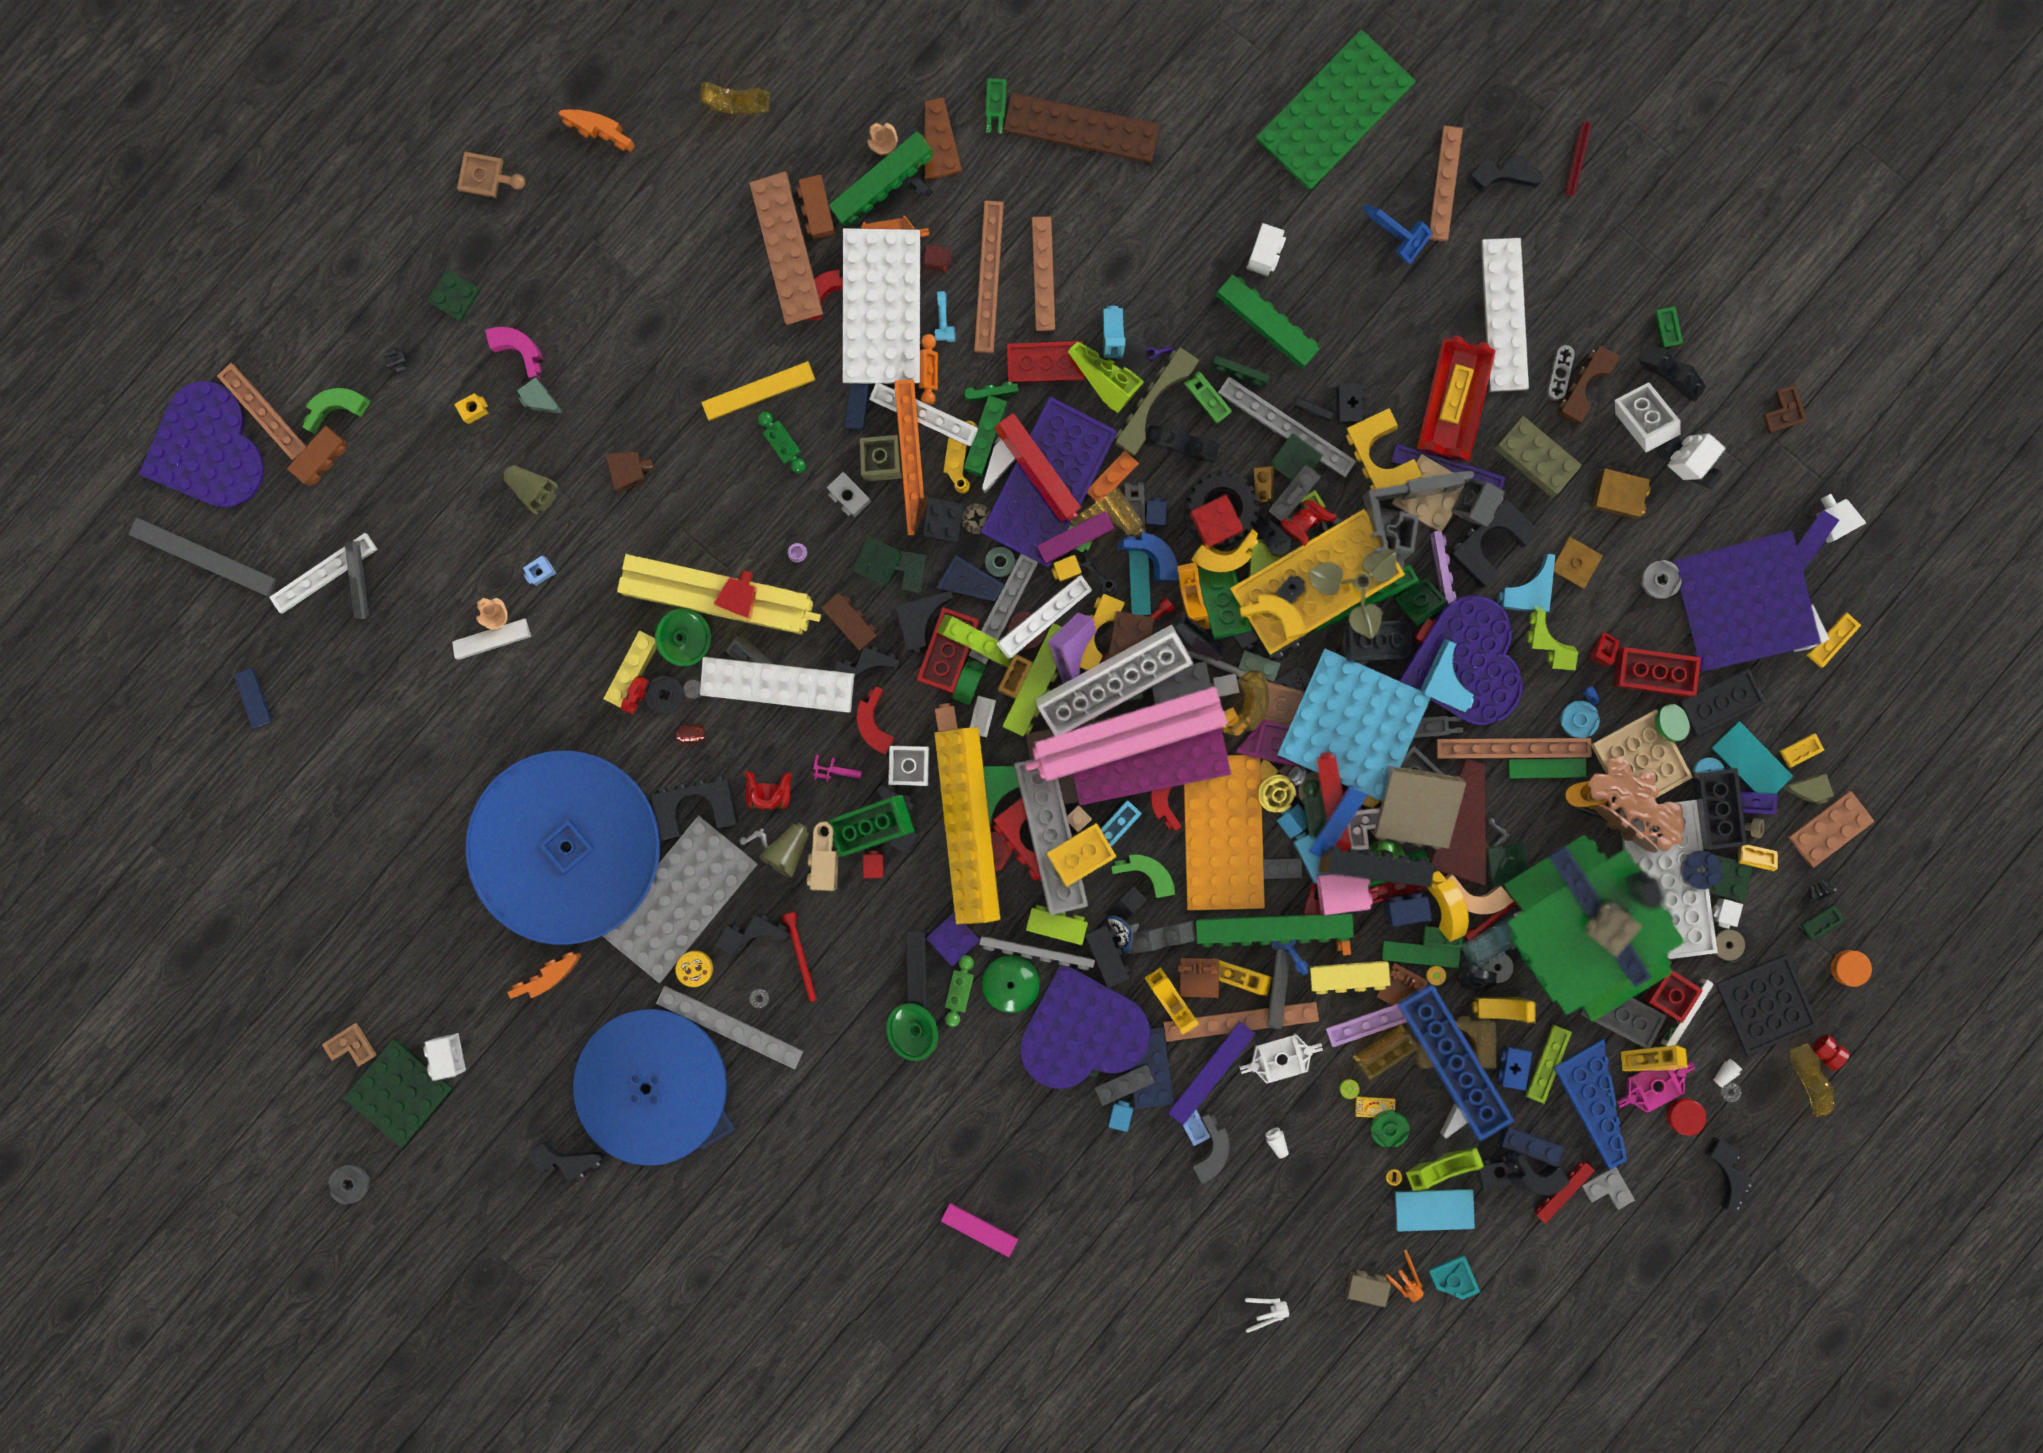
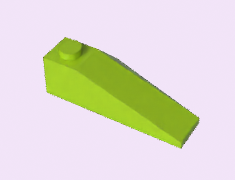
M1080 342L1074 344L1068 351L1101 399L1117 413L1123 409L1144 383L1143 380L1125 367L1120 369L1113 365L1114 361L1111 359L1104 360L1100 358L1098 352Z

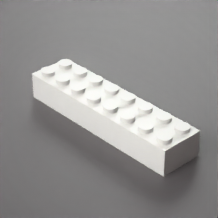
M1170 625L1036 699L1037 707L1053 734L1058 736L1067 733L1193 663L1175 629Z

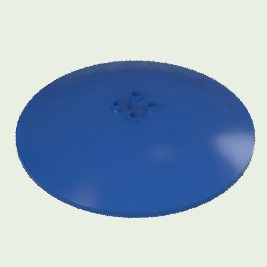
M551 751L536 754L520 760L500 773L489 784L476 803L466 836V861L470 879L487 910L499 922L515 933L531 940L549 944H575L593 940L624 923L638 909L649 893L656 876L660 856V838L656 817L640 787L629 775L612 763L594 755L575 751ZM565 841L569 842L572 846L568 853L562 850V844Z

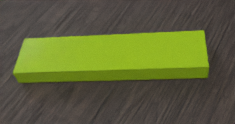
M1552 1024L1526 1091V1097L1545 1104L1556 1075L1553 1066L1561 1062L1572 1034L1571 1031Z

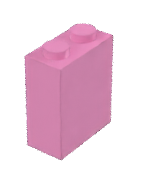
M1331 874L1316 876L1321 914L1329 915L1371 909L1370 904L1373 903L1372 894L1368 892L1370 879Z

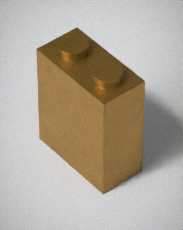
M1603 469L1599 473L1591 508L1637 519L1644 515L1646 510L1644 502L1650 493V479Z
M1015 654L998 688V692L1016 700L1033 663Z

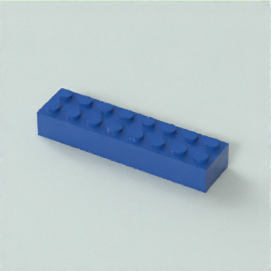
M1428 983L1396 1002L1397 1007L1475 1137L1481 1141L1513 1122L1512 1116L1434 986Z

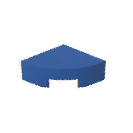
M1593 686L1582 690L1589 703L1593 706L1599 703V697Z

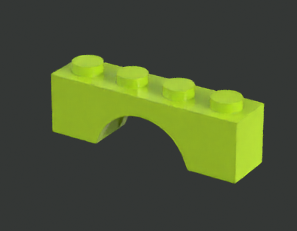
M944 616L937 630L938 633L1009 668L1014 656L1007 659L996 644L999 642L998 640L952 616Z

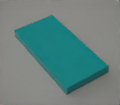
M1737 721L1710 748L1728 767L1738 768L1739 778L1753 792L1776 794L1793 777L1740 721Z

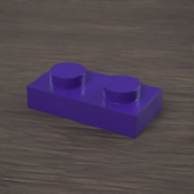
M1741 792L1743 812L1776 814L1778 794Z

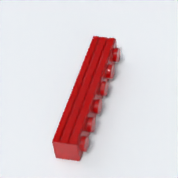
M1579 1162L1576 1165L1577 1168L1568 1174L1567 1179L1570 1183L1561 1191L1546 1197L1543 1201L1544 1203L1535 1209L1536 1212L1534 1214L1546 1224L1595 1172L1586 1162Z

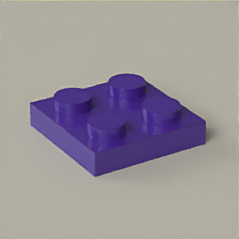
M955 912L926 938L951 966L980 941L966 924H956Z

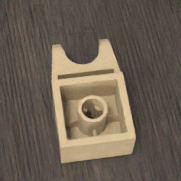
M820 822L814 828L812 854H809L808 866H811V873H808L807 885H810V890L834 891L837 889L839 856L837 851H835L832 826L828 822ZM823 826L829 829V834L826 837L821 834Z

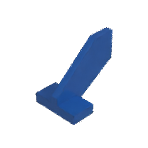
M1366 204L1362 208L1373 221L1402 241L1396 253L1408 264L1412 263L1433 234L1422 221L1418 220L1409 232L1382 210Z

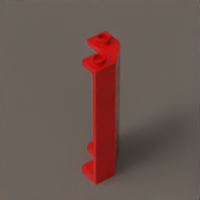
M1460 336L1443 338L1417 446L1418 450L1432 455L1447 456L1446 459L1454 461H1470L1496 350L1489 347L1488 343L1468 344ZM1455 364L1474 369L1457 425L1438 420Z

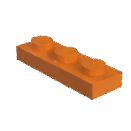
M1124 451L1090 486L1086 494L1100 505L1139 463L1128 452Z

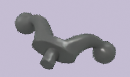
M1489 818L1488 824L1500 833V838L1488 848L1489 853H1494L1495 848L1501 843L1506 842L1507 837L1510 835L1507 834L1505 829L1496 825L1493 818Z

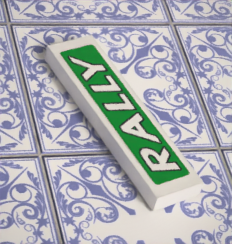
M1701 978L1697 984L1703 990L1700 997L1683 1023L1673 1022L1661 1044L1664 1046L1676 1045L1712 988V982Z

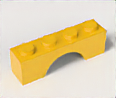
M1103 594L1102 598L1098 597L1094 608H1097L1095 615H1090L1094 621L1096 631L1103 624L1114 622L1115 612H1121L1125 602ZM1095 635L1087 644L1081 659L1080 669L1085 671L1099 665L1103 656L1095 646Z

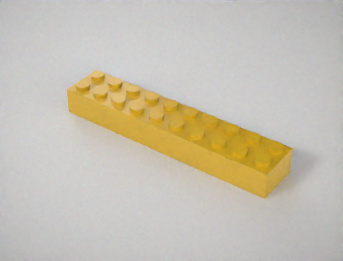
M979 727L935 732L956 924L984 923L1000 920Z

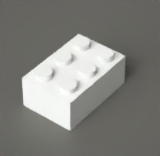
M1649 382L1615 400V414L1645 452L1680 435V420Z

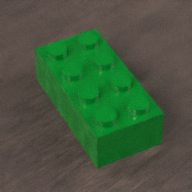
M903 795L888 798L827 821L833 828V841L839 857L851 855L915 832Z

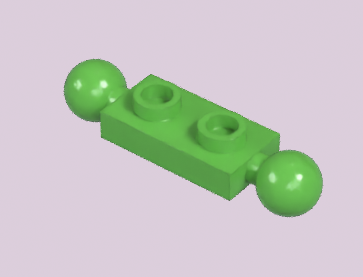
M964 955L960 958L959 966L961 971L954 970L945 1005V1008L951 1009V1012L945 1016V1022L950 1027H955L960 1023L958 1011L965 1012L974 977L973 974L968 973V970L974 966V960L969 955Z

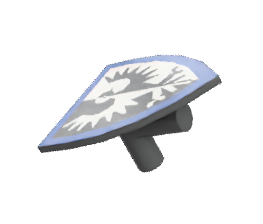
M1107 916L1108 925L1112 928L1116 937L1114 938L1116 946L1119 945L1122 952L1129 950L1133 941V933L1139 930V924L1135 922L1128 925L1118 916Z

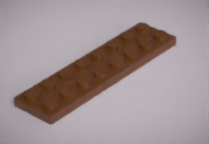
M1011 93L1004 132L1152 163L1160 124Z

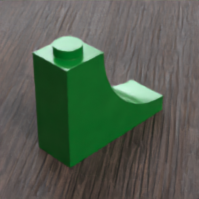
M983 766L989 824L992 822L994 809L1000 799L1011 790L1019 788L1015 766Z

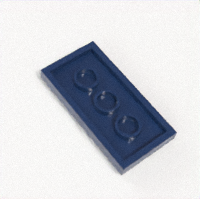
M1163 1026L1150 1028L1148 1049L1143 1058L1130 1068V1071L1147 1064L1155 1082L1133 1092L1136 1109L1174 1104Z

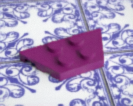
M1262 720L1254 732L1237 749V754L1292 767L1298 766L1309 770L1277 755L1289 725Z

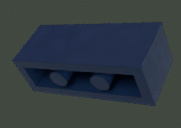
M1508 1125L1502 1128L1497 1141L1506 1148L1558 1166L1564 1149L1557 1143Z

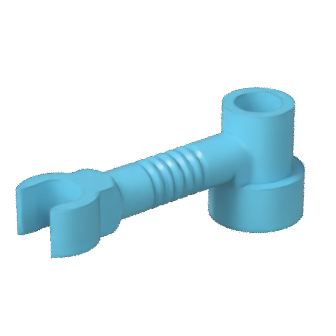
M945 291L937 292L939 329H935L936 341L947 340V342H955V327H947V296Z

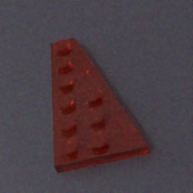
M1466 758L1459 776L1466 782L1451 842L1449 848L1435 849L1431 863L1435 864L1434 869L1486 886L1485 764Z

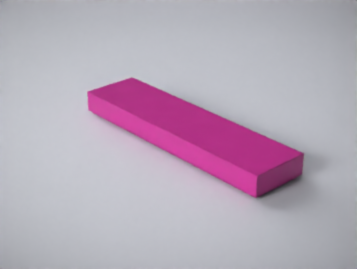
M949 1203L941 1219V1222L1007 1257H1010L1018 1241V1238Z

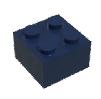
M1422 893L1406 894V898L1399 895L1387 897V901H1383L1386 924L1398 926L1431 920L1428 897L1422 896Z

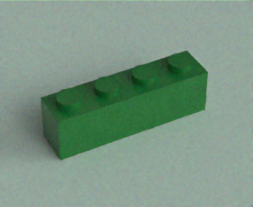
M988 396L978 425L979 429L964 466L965 472L983 477L997 437V432L994 428L1003 420L1007 401Z

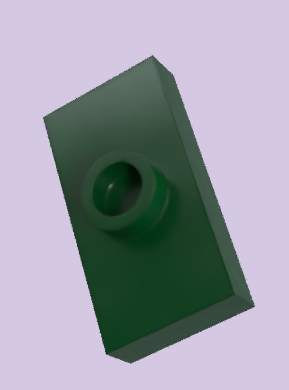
M1832 904L1800 925L1809 940L1814 941L1845 920L1835 904Z

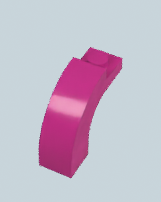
M495 327L485 330L489 348L493 352L506 349L520 351L524 358L528 378L532 380L536 377L540 380L541 368L536 361L543 360V357L532 340L522 332L509 327Z

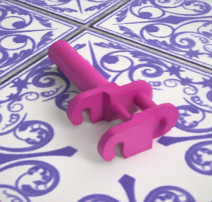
M816 755L813 768L816 769V772L813 773L815 780L819 777L825 778L826 782L831 779V776H829L830 772L836 775L861 779L862 771L835 767V758L833 757L830 767L819 766V755ZM819 769L827 770V775L818 773Z

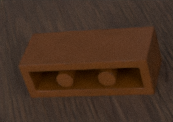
M837 593L822 609L857 649L862 652L864 647H867L878 638L875 634L877 629L871 623L867 625L863 621L865 616L858 608L854 610L850 606L852 601L846 594L841 596L840 593Z

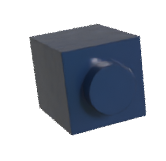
M1151 498V501H1147L1145 526H1165L1167 502H1162L1160 498Z

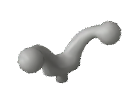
M762 828L760 831H754L748 838L742 837L740 839V844L745 845L756 837H760L764 848L767 849L769 847L766 840L767 835L763 833L764 829Z

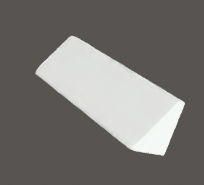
M522 619L503 625L499 629H490L452 641L455 659L460 660L530 638L531 634L527 621Z

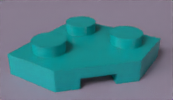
M1464 1255L1428 1269L1436 1289L1454 1295L1462 1300L1480 1292Z

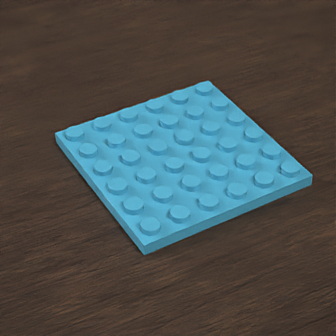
M1324 649L1277 755L1319 773L1316 757H1319L1324 752L1336 754L1341 784L1348 787L1351 784L1368 796L1382 801L1389 777L1385 773L1387 765L1401 766L1431 697L1423 694L1420 690L1354 661H1347V658Z

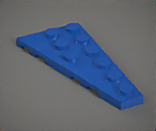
M1600 1039L1553 1066L1603 1161L1607 1168L1611 1170L1627 1161L1619 1127L1620 1120L1616 1111L1617 1104L1612 1077L1609 1074V1061L1605 1053V1040Z

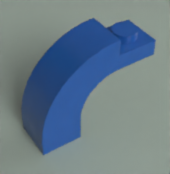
M1140 533L1136 537H1124V540L1118 542V550L1141 551L1151 559L1154 567V582L1178 581V565L1175 555L1170 547L1160 538L1152 534Z

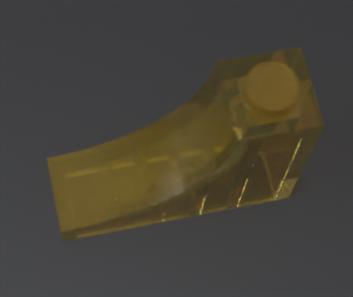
M1118 487L1071 520L1075 527L1106 511L1112 524L1120 527L1129 537L1139 536L1146 527Z

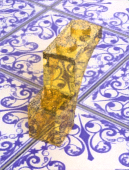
M1808 1043L1790 1050V1062L1806 1088L1812 1112L1816 1118L1830 1114L1834 1110V1088L1821 1072L1820 1059Z

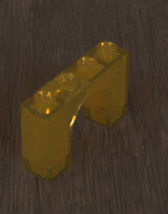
M1459 1016V1019H1454L1458 1028L1464 1030L1470 1036L1473 1053L1482 1068H1496V1021L1490 1020V1018L1474 1020L1470 1016ZM1415 1037V1066L1418 1068H1434Z

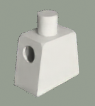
M1832 494L1820 499L1825 507V511L1839 519V522L1827 537V543L1835 541L1866 524L1865 520L1847 499L1836 503Z

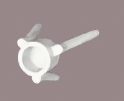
M1280 1298L1245 1299L1246 1302L1274 1304V1306H1270L1271 1313L1256 1318L1257 1321L1271 1319L1246 1329L1247 1333L1289 1317L1286 1301L1280 1302Z

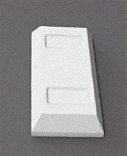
M977 696L969 728L979 727V736L987 737L996 700Z

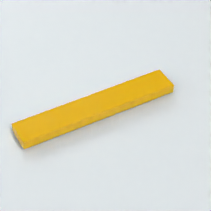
M805 362L703 401L702 405L710 421L815 381V377L809 362Z

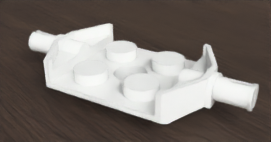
M1297 1034L1262 1045H1255L1252 1062L1239 1066L1241 1074L1253 1071L1266 1083H1271L1308 1072L1312 1053L1323 1051L1321 1043L1307 1046ZM1280 1054L1287 1056V1062L1283 1065L1277 1063V1057Z

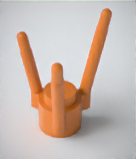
M1404 1250L1415 1282L1409 1281L1402 1270H1399V1274L1406 1283L1404 1288L1388 1274L1385 1277L1402 1292L1405 1298L1409 1297L1411 1302H1415L1424 1295L1421 1289L1423 1285L1418 1279L1408 1251Z

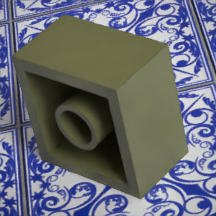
M898 435L860 438L861 476L865 481L902 479Z

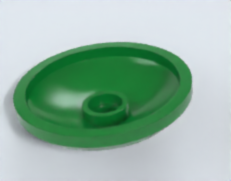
M686 608L675 609L660 619L655 631V643L659 653L666 661L677 666H689L699 662L707 654L711 643V632L706 620L696 611ZM678 634L681 637L680 641H677L676 636Z
M1005 955L995 959L986 968L982 979V989L987 1001L997 1010L1006 1013L1020 1012L1028 1008L1036 999L1040 987L1039 976L1035 967L1027 959L1017 955ZM1011 981L1015 986L1008 988L1007 983Z
M913 1003L900 1005L891 1012L886 1029L888 1040L895 1052L911 1061L923 1060L930 1056L938 1042V1029L932 1015L922 1006Z

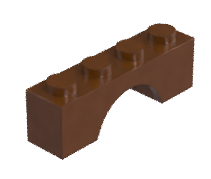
M1601 345L1595 350L1592 349L1586 358L1589 360L1586 366L1582 365L1577 373L1579 376L1576 382L1573 381L1567 391L1570 392L1568 397L1563 398L1558 406L1560 410L1557 415L1576 426L1581 424L1591 408L1585 394L1588 381L1593 377L1608 376L1620 356Z

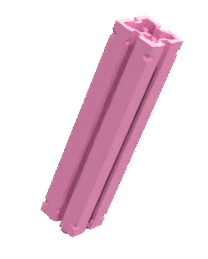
M1216 687L1036 742V747L1032 748L1036 760L1025 763L1027 771L1039 768L1041 778H1046V781L1049 782L1225 727L1227 721L1220 705Z

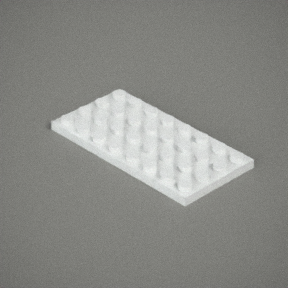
M843 229V383L894 384L896 380L914 379V384H919L920 230Z
M1697 800L1674 802L1681 804L1683 810L1682 818L1684 819L1685 828L1681 833L1683 836L1681 845H1673L1668 851H1663L1657 845L1655 837H1648L1658 847V851L1654 853L1641 848L1633 841H1626L1622 838L1623 849H1627L1634 862L1638 863L1643 871L1648 873L1649 877L1654 876L1658 878L1666 902L1661 904L1665 911L1668 910L1673 916L1674 920L1672 922L1685 941L1684 944L1669 952L1667 957L1674 959L1718 953L1709 889H1695L1685 882L1681 875L1682 862L1689 854L1694 851H1703ZM1619 809V815L1626 820L1627 816L1623 809ZM1638 818L1632 819L1630 824L1642 833L1644 831L1643 822ZM1653 826L1648 831H1653V828L1656 831H1659L1660 829L1657 828L1658 826ZM1701 864L1700 868H1697V872L1704 875L1706 868Z

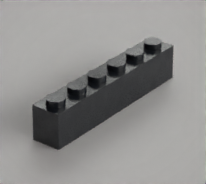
M1330 846V849H1322L1319 866V872L1432 886L1435 864L1428 863L1427 858L1416 857V860H1410L1411 856L1405 855L1393 858L1394 854L1382 853L1381 856H1376L1374 851L1365 850L1364 854H1361L1358 849L1347 848V852L1341 851V847Z

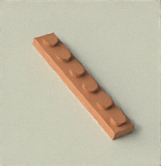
M1444 125L1442 129L1429 229L1433 232L1429 238L1430 240L1444 242L1448 240L1463 128Z
M1032 217L1036 332L1055 331L1051 217Z
M230 363L217 375L294 461L307 446L236 366Z

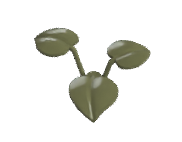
M1385 549L1382 553H1370L1363 561V568L1369 574L1361 573L1355 579L1342 581L1343 571L1339 565L1333 562H1325L1310 569L1308 572L1309 579L1319 592L1326 595L1336 594L1339 591V584L1353 583V587L1362 593L1361 607L1352 610L1349 622L1353 630L1371 639L1379 631L1382 617L1376 605L1369 604L1365 606L1366 589L1371 584V576L1378 582H1386L1393 577L1396 571L1397 552Z

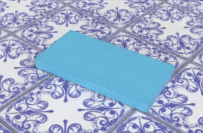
M1473 1189L1395 1191L1397 1231L1475 1229Z

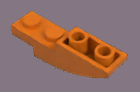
M560 110L558 113L563 119L562 123L570 128L572 126L579 129L578 132L586 138L591 136L595 139L599 135L606 141L610 139L615 142L614 145L622 151L627 149L631 152L635 146L631 139L621 134L623 129L620 124L610 118L583 110Z
M572 951L563 955V960L556 962L554 959L544 963L545 967L540 969L543 977L541 974L529 978L531 982L525 985L523 981L513 985V990L508 992L510 999L529 992L530 997L534 998L548 991L570 973L580 959L581 954H574Z

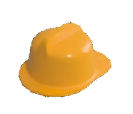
M1589 781L1574 784L1566 791V800L1576 807H1588L1595 810L1596 805L1605 806L1608 802L1605 799L1596 800L1592 798L1591 787L1588 785Z

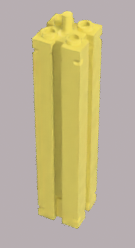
M628 554L625 555L622 568L623 574L620 577L617 590L618 593L624 596L691 609L696 612L800 635L807 631L809 620L819 622L821 614L811 612L813 602L807 594L750 582L749 585L757 588L752 617L749 619L714 605L716 598L729 577Z

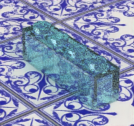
M1514 915L1460 945L1470 965L1479 966V968L1486 966L1490 963V959L1505 955V951L1509 948H1516L1509 935L1513 930L1508 924L1510 920L1515 918Z

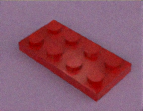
M1083 341L1007 344L1008 382L1030 383L1085 380V375L1068 353L1077 342L1083 344Z

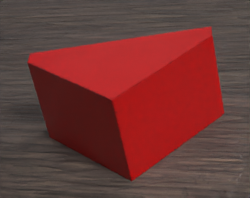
M1603 631L1588 657L1604 667L1612 665L1615 661L1620 641Z

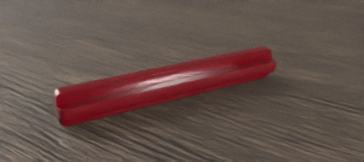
M1583 121L1580 124L1565 188V194L1569 196H1574L1577 190L1592 126L1591 122Z

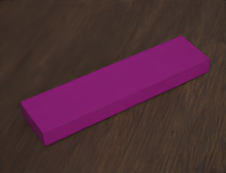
M1105 511L1037 547L1047 564L1115 528L1108 513Z

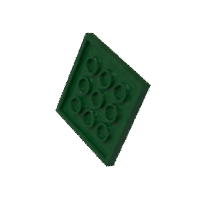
M393 1039L343 1099L395 1144L403 1148L451 1092L453 1087L444 1079L432 1081V1076L428 1074V1066L398 1040Z

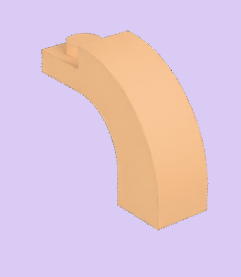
M1448 874L1445 877L1447 881L1453 879L1465 900L1468 912L1491 914L1504 909L1513 902L1502 886L1496 885L1482 896H1472L1462 887L1454 875Z

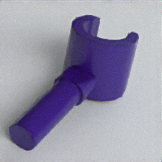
M1149 347L1146 349V352L1154 351L1155 354L1152 357H1148V359L1155 360L1157 355L1171 352L1173 349L1168 347L1156 350L1153 347Z

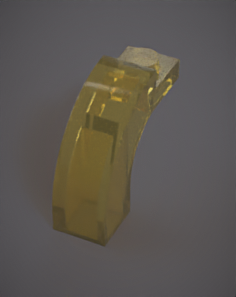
M709 82L701 83L700 102L710 105L712 110L724 113L761 114L769 112L770 92L757 87L747 90H730Z
M1250 670L1237 680L1244 693V705L1241 712L1229 721L1225 727H1222L1226 734L1237 736L1243 733L1244 729L1254 731L1263 721L1269 705V689L1261 671Z

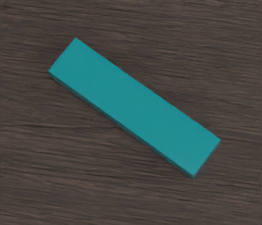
M1129 550L1131 614L1151 615L1149 557L1141 551Z

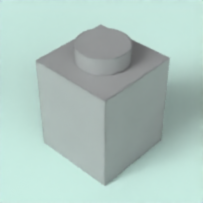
M1236 674L1211 679V688L1216 687L1219 697L1239 693Z

